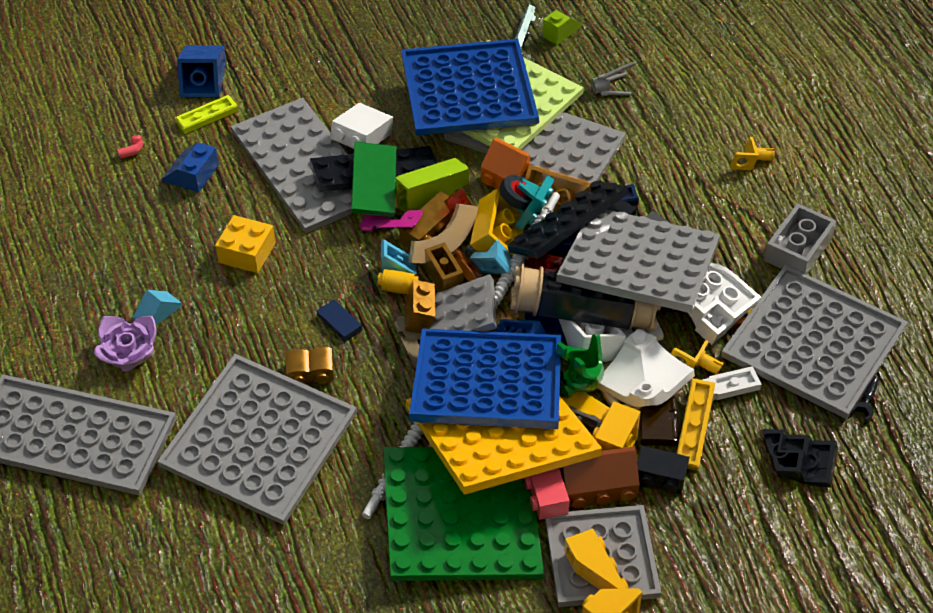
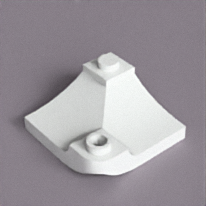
M711 263L693 311L689 313L696 326L695 331L705 340L709 341L711 345L714 344L760 301L761 296L728 268L720 264Z
M637 329L623 341V347L604 371L603 379L597 388L601 391L603 389L616 399L634 407L659 405L672 397L695 375L693 368L682 363L667 352L656 341L655 336Z

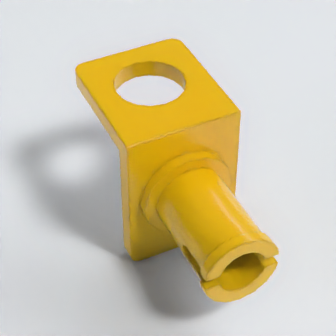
M749 137L744 152H736L734 154L730 168L753 170L757 160L773 161L775 156L774 148H757L753 137ZM746 158L747 162L745 164H737L739 159Z
M705 340L695 358L677 348H674L671 352V355L674 357L680 356L684 358L687 366L694 369L695 366L698 367L699 365L715 375L718 374L723 365V362L705 354V348L709 342Z

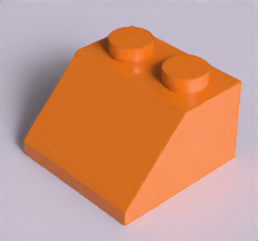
M495 137L481 165V182L495 189H500L502 181L508 175H519L525 178L530 164V154Z

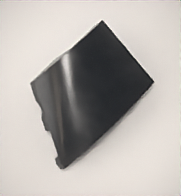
M762 429L763 437L778 474L808 485L832 487L838 450L836 441L812 440L810 435H786L784 429Z

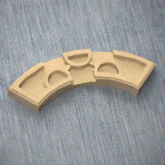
M456 203L453 216L442 233L427 240L411 241L409 263H425V249L444 242L451 253L456 250L470 233L477 216L478 207Z

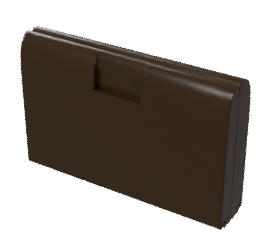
M672 396L662 404L640 408L641 445H679L678 408L675 396Z

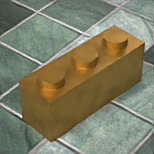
M440 191L420 209L423 210V214L416 225L411 228H399L400 243L410 248L411 241H423L438 236L446 229L453 216L456 203L460 204V202Z

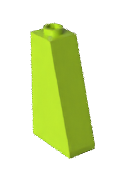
M452 158L397 176L395 178L397 207L403 213H406L408 210H420L440 191L448 196L469 184V169L467 165L461 163L457 158Z

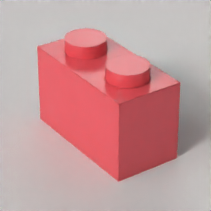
M559 468L524 478L525 488L530 490L532 494L530 496L531 508L533 511L537 510L539 520L568 514L570 500Z

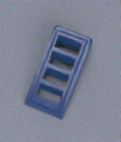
M501 319L495 332H506L507 328H509L507 333H515V331L516 333L526 332L528 334L546 333L541 322L534 320Z

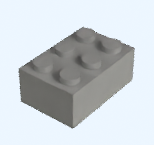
M797 203L767 243L764 261L780 269L787 265L807 274L832 240L837 221Z

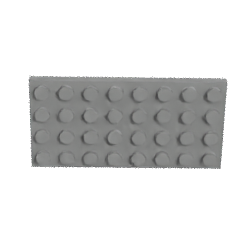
M303 97L231 126L233 135L305 234L353 214L351 213L352 189L319 192L310 168V158L347 155V153L337 141L330 139V131Z
M561 112L522 151L530 154L531 165L592 183L601 179L624 142L626 133ZM461 131L444 133V140L487 154L489 146Z
M2 374L0 377V463L140 496L176 422L177 416L176 413Z

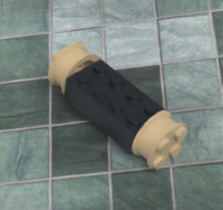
M521 264L520 267H515V283L510 294V310H513L515 314L517 311L532 312L533 316H536L538 312V316L623 328L629 331L632 328L645 329L646 333L656 330V311H660L661 306L556 282L557 272L543 273V267L541 266L539 270L525 268L524 264Z

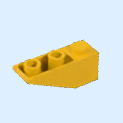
M594 529L565 539L564 553L576 574L599 590L629 589L626 580L620 578L617 573L615 560L607 555L604 540L601 536L598 537Z

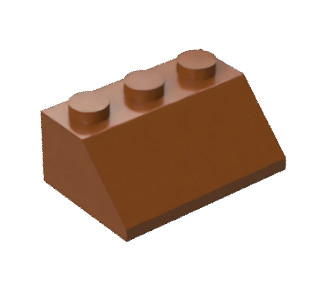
M635 446L602 451L600 457L561 467V476L570 500L569 508L578 509L587 505H605L609 502H626L638 498L640 483Z

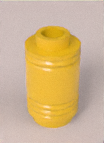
M384 269L383 273L379 272L377 285L381 286V291L407 294L413 279L419 280V277L415 276L414 273Z

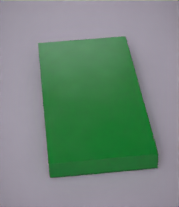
M363 142L354 143L351 213L394 217L396 146Z

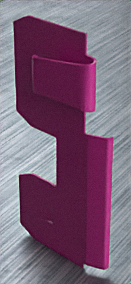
M408 210L400 220H388L390 217L365 215L358 227L362 226V231H373L375 228H411L417 224L423 214V210Z

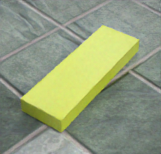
M227 95L175 117V120L184 134L239 110L237 104Z

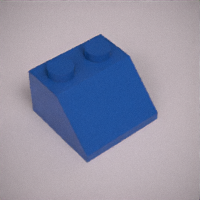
M197 142L185 149L163 176L162 181L200 192L219 166L216 147Z

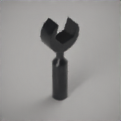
M874 376L863 396L864 402L856 403L851 412V416L855 412L865 414L866 418L863 425L870 423L874 414L873 407L869 404V401L873 400L880 381L877 376Z

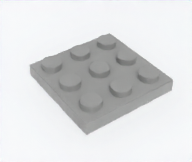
M490 274L435 293V318L430 329L487 332L497 328L494 280Z

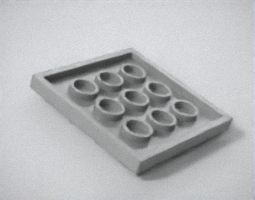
M644 505L570 511L565 515L545 519L558 607L582 605L589 595H595L599 591L598 588L574 572L564 553L566 538L590 529H594L598 537L601 536L604 540L607 555L615 560L617 573L620 578L626 580L629 589L639 588L642 591L641 600L661 598V588Z

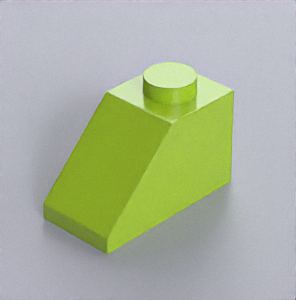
M555 10L543 19V37L558 45L581 28L582 23Z

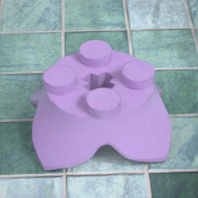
M103 316L98 328L101 345L95 347V356L99 360L121 368L125 372L131 371L134 367L144 363L154 350L153 342L157 329L153 316H141L136 318L131 324L120 317Z

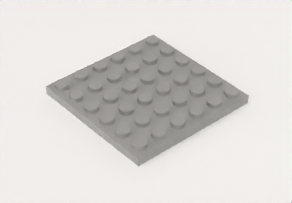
M605 210L581 228L557 273L556 282L692 313L717 249L720 234L707 230L692 229L689 226L674 225L667 221L651 220L644 216H633L625 212Z
M784 265L762 295L760 301L754 306L722 350L721 357L743 368L753 366L757 375L847 419L904 332L908 322L792 267Z
M234 354L157 461L158 466L285 525L357 414V407Z

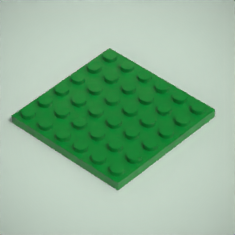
M433 447L383 448L390 581L543 579L544 570L536 511H533L531 508L530 496L532 494L530 490H526L524 478L464 495Z

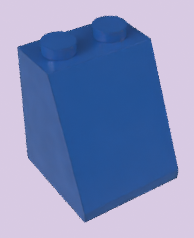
M186 45L177 58L180 97H220L226 66L225 45Z

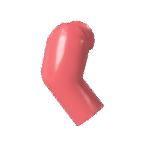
M140 135L131 137L132 144L130 146L117 149L120 159L139 153L144 146V141H142Z

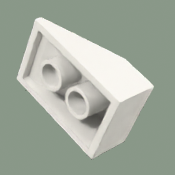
M559 319L568 346L589 349L592 335L600 334L603 362L613 361L624 345L623 341L626 335L619 328Z

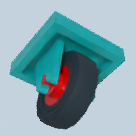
M508 175L502 181L499 189L502 198L510 206L522 213L515 225L517 228L523 230L526 224L531 225L538 212L542 210L554 190L551 188L554 182L553 178L547 175L540 186L519 175Z

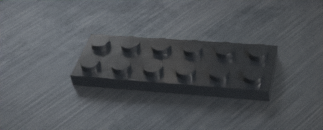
M430 146L396 149V177L437 164ZM353 154L310 158V168L319 192L352 189Z
M600 180L592 182L584 191L576 193L574 198L562 203L560 208L548 213L543 220L531 225L530 229L523 234L517 235L513 241L507 244L509 252L539 259L629 194L627 186L617 183H606Z

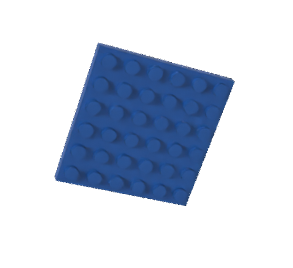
M519 39L401 49L416 136L539 124V115Z
M422 328L409 411V422L558 429L560 355L556 353L557 343L561 342V335Z

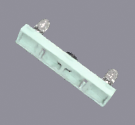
M530 4L523 14L515 39H519L521 49L523 41L526 42L530 31H528L530 21L534 22L536 18L534 16L535 7ZM537 17L535 24L543 27V19ZM524 54V58L534 62L532 56Z

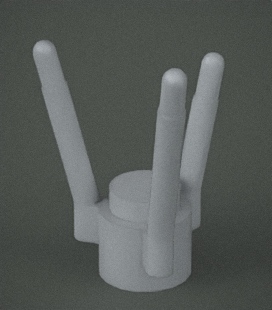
M631 62L606 74L592 78L591 84L594 93H600L601 97L607 95L630 96L631 92L608 91L607 89L611 88L610 81L627 76L626 72L617 73L636 65L637 62Z

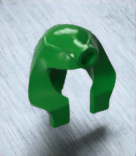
M600 334L592 335L589 349L567 346L562 342L557 343L556 353L567 361L568 359L569 361L564 372L566 383L560 386V391L565 398L571 397L576 392L593 391L601 383L604 376Z

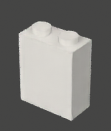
M358 103L332 121L330 139L353 149L355 142L378 144L391 135L393 116Z

